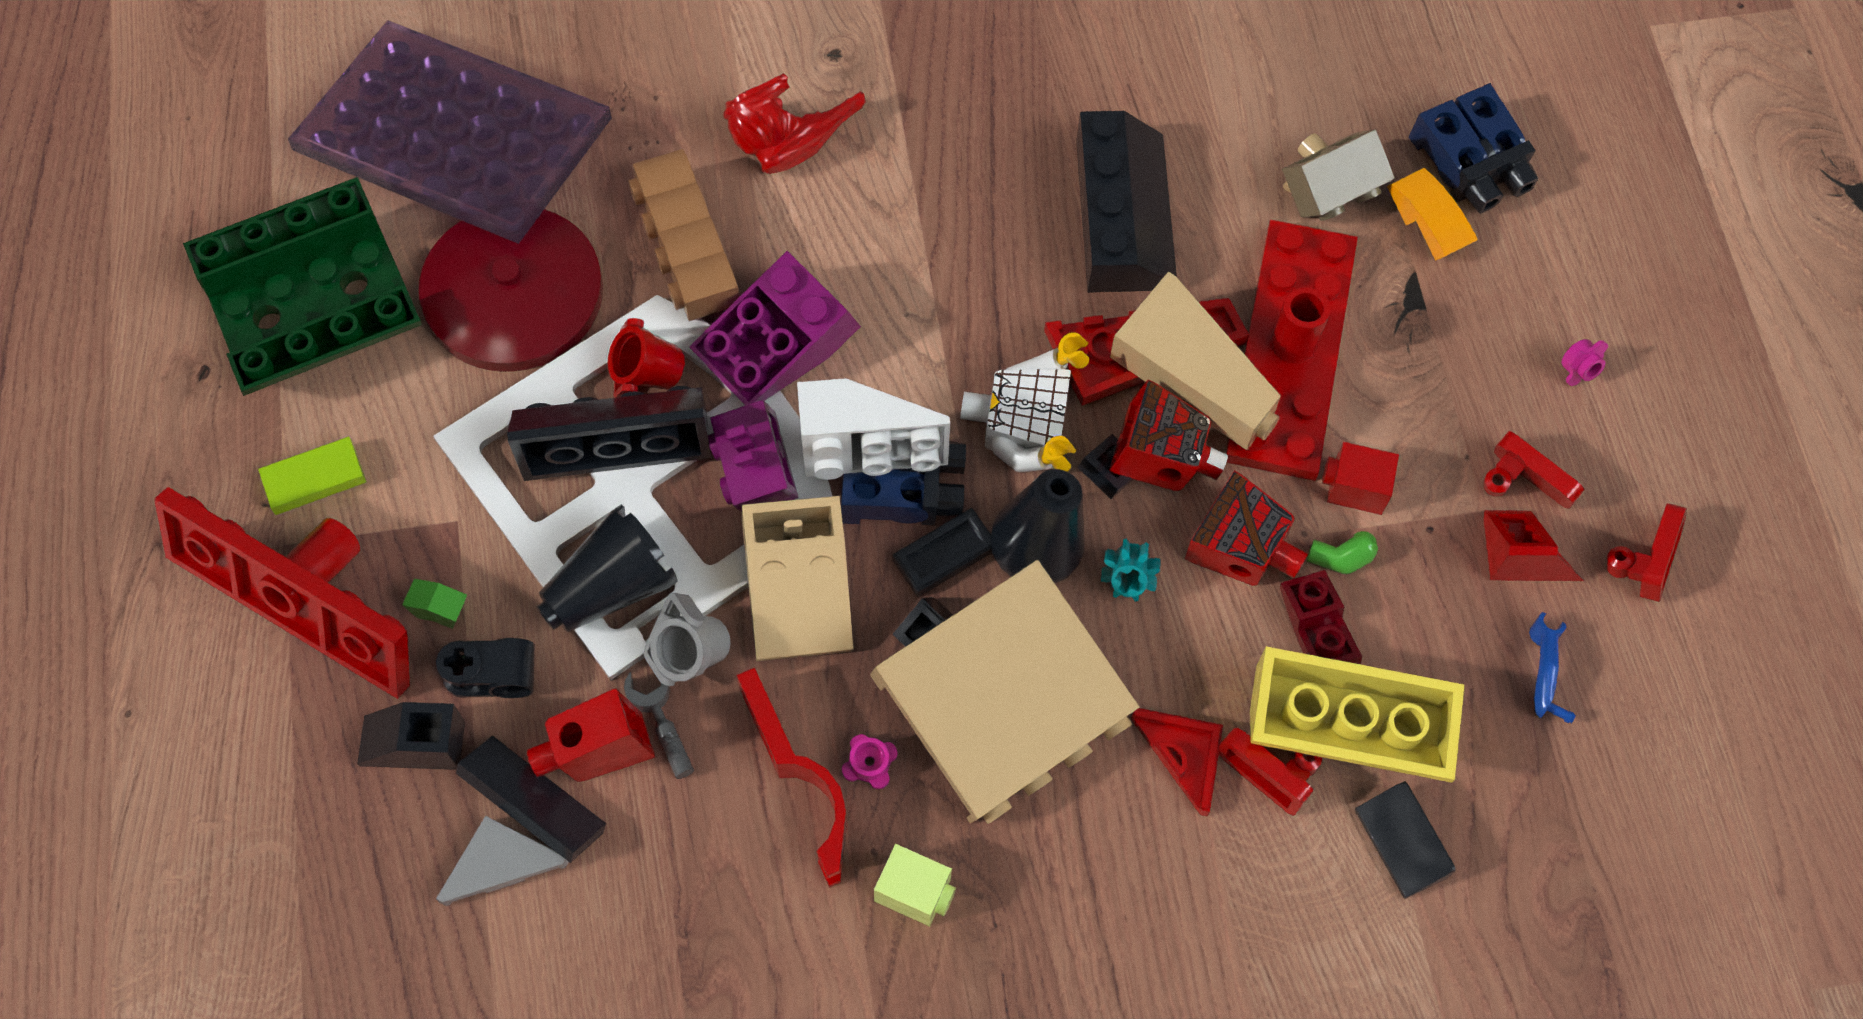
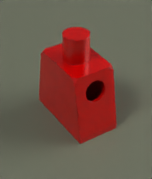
M617 688L548 718L545 722V727L550 741L527 749L529 763L537 777L561 769L577 782L586 781L656 757L642 712Z

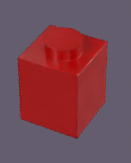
M1343 442L1336 458L1329 456L1325 465L1322 484L1330 485L1326 502L1382 515L1392 497L1399 454Z

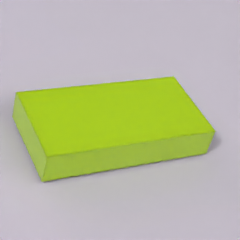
M349 436L258 469L270 508L275 515L367 482L354 444Z

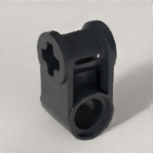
M521 638L450 642L437 655V671L443 679V684L448 692L456 697H500L510 699L528 697L534 691L535 644ZM461 664H469V666L464 667L463 675H455V673L460 672Z

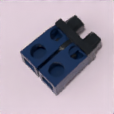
M1491 83L1457 97L1455 102L1452 99L1420 113L1408 137L1417 150L1425 149L1437 166L1443 182L1452 188L1450 194L1456 203L1468 199L1480 214L1494 208L1502 200L1504 195L1498 188V184L1505 182L1511 193L1519 197L1530 192L1539 179L1530 164V160L1536 150L1529 140L1525 141L1522 131Z
M949 441L948 465L939 466L932 471L919 472L912 468L894 469L887 474L879 476L867 475L864 472L844 474L841 504L843 524H860V519L892 520L906 524L921 522V525L935 526L936 516L962 514L964 485L939 483V473L964 474L966 444Z

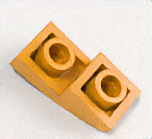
M1425 168L1387 186L1405 225L1417 222L1435 261L1478 240L1470 223L1444 186Z

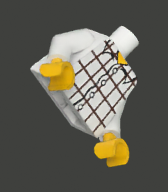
M1069 333L1061 339L1058 348L1008 367L1006 370L996 371L992 395L964 391L960 419L987 423L985 447L992 450L997 457L1016 472H1029L1050 468L1068 472L1071 464L1063 455L1067 453L1074 454L1076 449L1065 436H1062L1071 370H1066L1068 363L1075 368L1087 366L1089 357L1083 351L1077 350L1086 347L1088 342L1078 333Z

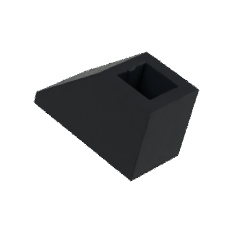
M401 702L365 715L357 764L360 767L457 770L458 763L461 760L465 721L455 705L447 703Z

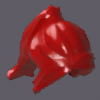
M783 73L739 94L733 100L727 101L723 115L724 119L728 120V129L734 143L745 154L757 157L761 163L762 172L772 174L789 170L817 154L837 128L863 108L866 102L864 93L858 92L831 110L821 113L817 110L815 113L799 117L782 108V100L777 98L790 88L787 83L788 77Z

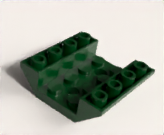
M358 177L183 243L195 276L209 298L230 352L226 355L243 396L422 325ZM356 280L367 282L366 288L361 293L355 295L345 293L349 283ZM268 314H278L281 316L279 322L272 328L261 329L258 327L260 320Z

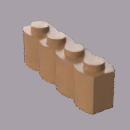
M684 149L632 164L635 178L628 180L631 194L636 206L644 204L647 212L641 214V218L648 239L657 238L660 247L655 248L654 252L662 275L670 273L674 281L667 284L675 310L684 308L689 321L727 310L740 297L738 285Z

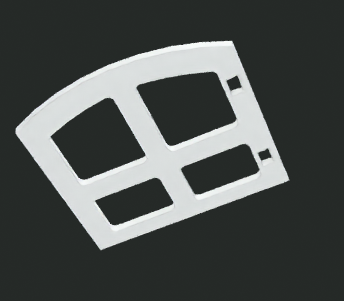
M659 295L654 296L434 435L435 441L542 587L563 566L558 558L559 552L597 527L612 510L622 504L625 507V514L628 515L631 512L639 520L665 555L657 561L664 572L671 567L673 568L678 582L674 584L675 589L672 593L689 595L704 617L748 588L744 545L716 564H705L652 496V491L657 486L697 460L589 473L595 480V484L591 489L545 519L534 522L529 519L481 454L482 449L486 445L507 433L512 410L526 409L527 406L535 403L560 405L573 403L578 398L574 394L575 390L608 369L610 346L615 336L620 332L621 327L629 318L644 320L645 329H648L653 335L677 345L682 349L685 357L710 374L731 393L729 399L707 412L709 434L714 433L710 417L745 406L689 348L711 325L701 318L689 321L684 308L675 310L672 302ZM777 392L765 400V402L775 411L799 497L795 500L831 497L832 493L828 480L819 479L816 476L805 477L800 418L782 392ZM667 597L619 629L609 627L603 618L574 629L610 680H613L645 658L644 648L648 639L644 640L639 628L660 614Z

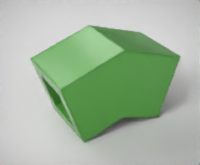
M414 578L402 606L416 618L434 621L453 629L467 594L437 582Z

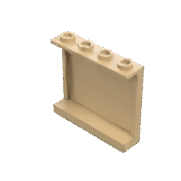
M1036 560L877 665L870 674L880 691L886 688L969 811L970 815L966 817L969 823L983 817L986 823L989 824L1012 808L1007 800L1009 797L1022 788L1028 796L1053 780L1048 770L1061 761H1064L1066 766L1070 768L1093 752L1088 745L1090 741L1102 733L1109 741L1132 725L1127 716L1140 708L1039 560Z

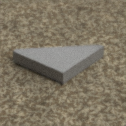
M485 816L436 900L448 906L454 901L482 892L489 893L508 887L557 868L564 869L568 861L556 851Z

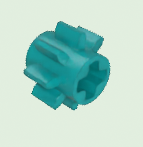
M1126 538L1123 539L1122 546L1116 552L1112 549H1106L1104 562L1107 566L1102 568L1100 579L1101 582H1111L1113 597L1116 598L1120 595L1132 597L1136 602L1139 599V595L1146 589L1155 592L1157 588V577L1155 575L1160 572L1161 559L1150 558L1148 553L1149 543L1145 542L1139 545L1130 543Z

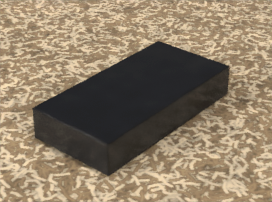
M970 508L892 554V561L917 597H920L992 553L991 534L973 508Z

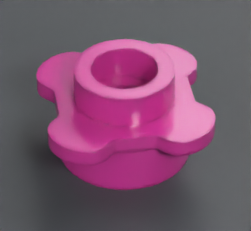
M1583 339L1573 344L1566 351L1561 362L1562 366L1570 373L1566 378V383L1570 386H1575L1582 379L1584 381L1595 379L1605 367L1606 362L1603 356L1608 348V344L1603 340L1593 344L1588 339Z
M863 734L853 737L850 741L849 761L842 766L844 778L850 782L856 780L868 782L874 789L885 788L890 781L888 775L890 764L897 759V748L891 742L883 743L876 738H868ZM867 758L874 759L875 762L872 766L865 764Z

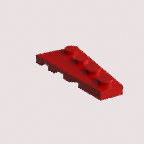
M1229 298L1199 302L1237 347L1247 343L1249 333ZM1136 310L1129 311L1128 316L1103 319L1102 315L1083 317V322L1062 324L1061 320L1045 322L1044 332L1053 349L1058 348L1061 339L1069 333H1078L1088 342L1086 347L1077 350L1083 351L1089 357L1087 366L1075 368L1068 363L1066 370H1071L1069 382L1082 406L1145 382L1110 358L1114 335Z

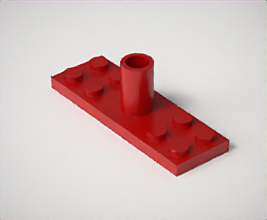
M1270 219L1249 324V337L1244 355L1281 396L1275 414L1280 418L1265 440L1257 437L1247 450L1228 438L1225 453L1228 455L1226 463L1316 481L1320 470L1358 237Z
M167 487L154 498L165 557L396 699L410 686L408 634L404 626L396 618L390 615H381L369 608L353 592L348 590L341 591L329 584L360 552L359 541L344 524L332 518H325L286 556H283L246 534L243 528L233 520H223L208 511L195 497H185Z

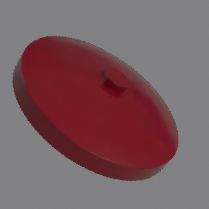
M508 205L486 209L455 224L439 238L430 250L422 267L419 280L421 309L432 334L440 345L457 359L469 365L500 372H514L536 368L553 361L572 349L592 327L601 307L603 297V279L598 258L593 246L583 232L572 222L554 212L524 205Z

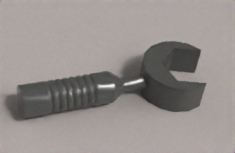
M630 672L624 684L627 699L641 712L653 713L657 722L655 732L676 779L689 776L694 772V768L680 741L674 723L665 718L661 709L669 699L670 687L661 683L660 687L645 695L633 689V677Z

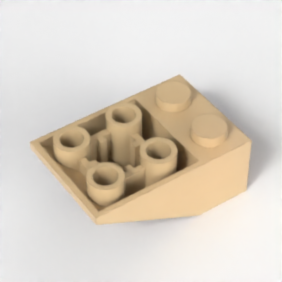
M831 496L742 505V530L756 661L852 652L854 649L840 497Z

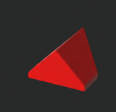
M1484 511L1490 580L1584 581L1559 553L1558 545L1532 511Z

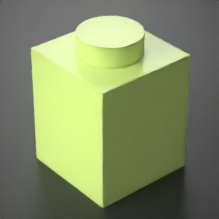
M895 843L874 888V902L930 926L936 913L945 916L954 897L956 887L949 885L952 868Z

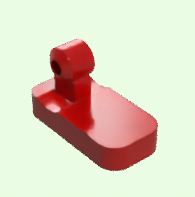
M1508 431L1496 445L1494 454L1500 461L1494 469H1491L1486 474L1483 481L1485 491L1491 496L1499 497L1508 491L1511 482H1514L1521 474L1550 498L1567 509L1571 508L1585 490L1576 479L1512 431ZM1493 480L1501 481L1502 485L1494 484Z
M1670 503L1666 504L1652 545L1651 556L1639 552L1633 553L1624 546L1612 548L1607 555V571L1609 574L1616 578L1628 577L1629 579L1640 581V597L1660 602L1683 533L1687 508Z
M1233 728L1218 747L1220 750L1219 756L1223 761L1292 816L1296 815L1313 793V788L1306 781L1316 773L1322 763V757L1295 752L1292 759L1285 765L1262 745L1252 744L1251 736L1239 728Z

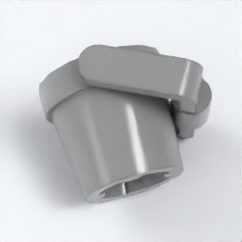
M670 593L645 645L644 657L662 684L674 686L676 681L694 679L703 674L707 668L723 661L729 653L731 645L730 635L726 626L719 619L712 616L704 617L689 595Z

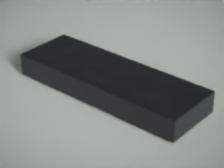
M491 736L458 763L456 774L570 863L604 832L606 823L546 776L537 777L529 763L494 736Z

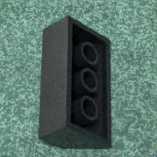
M1126 111L1080 112L1076 148L1087 292L1152 291L1168 272L1177 277L1163 134Z
M675 386L666 392L650 394L633 391L624 393L617 398L601 400L593 397H584L575 400L573 403L560 405L535 403L527 406L526 409L512 410L507 431L508 443L524 481L712 458L708 439L707 411L702 387Z

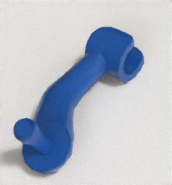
M1541 612L1529 631L1530 638L1540 646L1534 711L1539 718H1542L1545 712L1548 711L1560 717L1566 723L1572 724L1576 715L1572 711H1567L1552 703L1559 672L1558 639L1566 630V624L1562 622L1557 630L1550 629L1544 623L1546 613Z

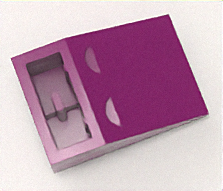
M786 251L689 348L744 405H748L760 400H767L829 359L861 326L849 311L803 265Z

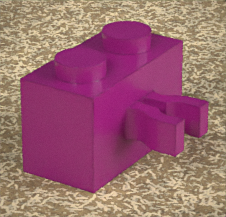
M764 400L710 417L714 433L708 435L709 445L716 461L721 460L725 477L720 478V487L728 505L733 504L734 507L742 512V505L788 501L799 498L776 413Z

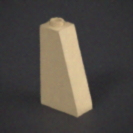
M1170 272L1163 277L1114 335L1111 359L1145 382L1148 379L1155 382L1209 416L1213 428L1247 450L1257 437L1265 440L1278 423L1280 417L1275 414L1281 397L1279 393L1180 280Z

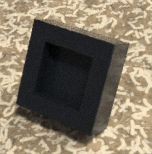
M1113 434L1086 455L1078 465V468L1110 499L1134 480L1109 471L1118 443V439Z

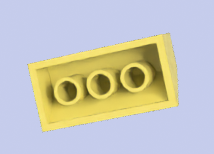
M1266 646L1255 672L1250 706L1251 743L1452 783L1455 780L1464 684Z

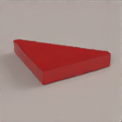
M1142 708L1132 712L1131 720L1198 813L1208 817L1212 802L1220 751L1218 747L1221 743L1223 725Z

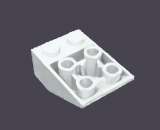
M847 378L797 382L805 477L816 476L819 479L830 480L839 478L846 473L858 472L879 476L887 474L894 469L906 468L927 472L935 470L939 466L948 465L949 416Z

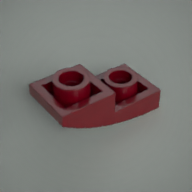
M1326 570L1281 582L1280 590L1303 654L1361 665L1363 656L1343 620L1345 607Z

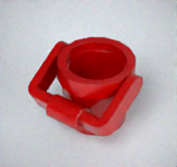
M638 318L627 319L620 332L615 336L608 354V371L611 379L615 381L613 398L620 397L627 392H638V386L665 390L674 387L679 382L685 366L682 349L645 329L644 320Z

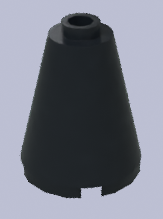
M1059 469L1043 472L999 512L992 526V554L1003 571L1012 577L1036 560H1039L1052 581L1057 583L1068 578L1078 567L1085 548L1083 493L1079 481L1072 474Z
M621 504L604 518L541 589L539 596L543 602L536 607L553 630L561 625L566 632H570L665 591L678 582L672 567L664 572L657 561L665 555L639 520L631 512L628 515L625 514V507Z

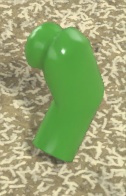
M1366 531L1355 533L1353 538L1338 547L1313 539L1306 561L1341 574H1351L1373 561L1378 553L1377 541L1373 534Z

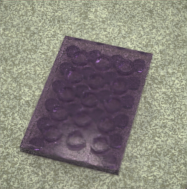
M387 20L291 134L288 141L292 150L519 244L612 117L609 106Z

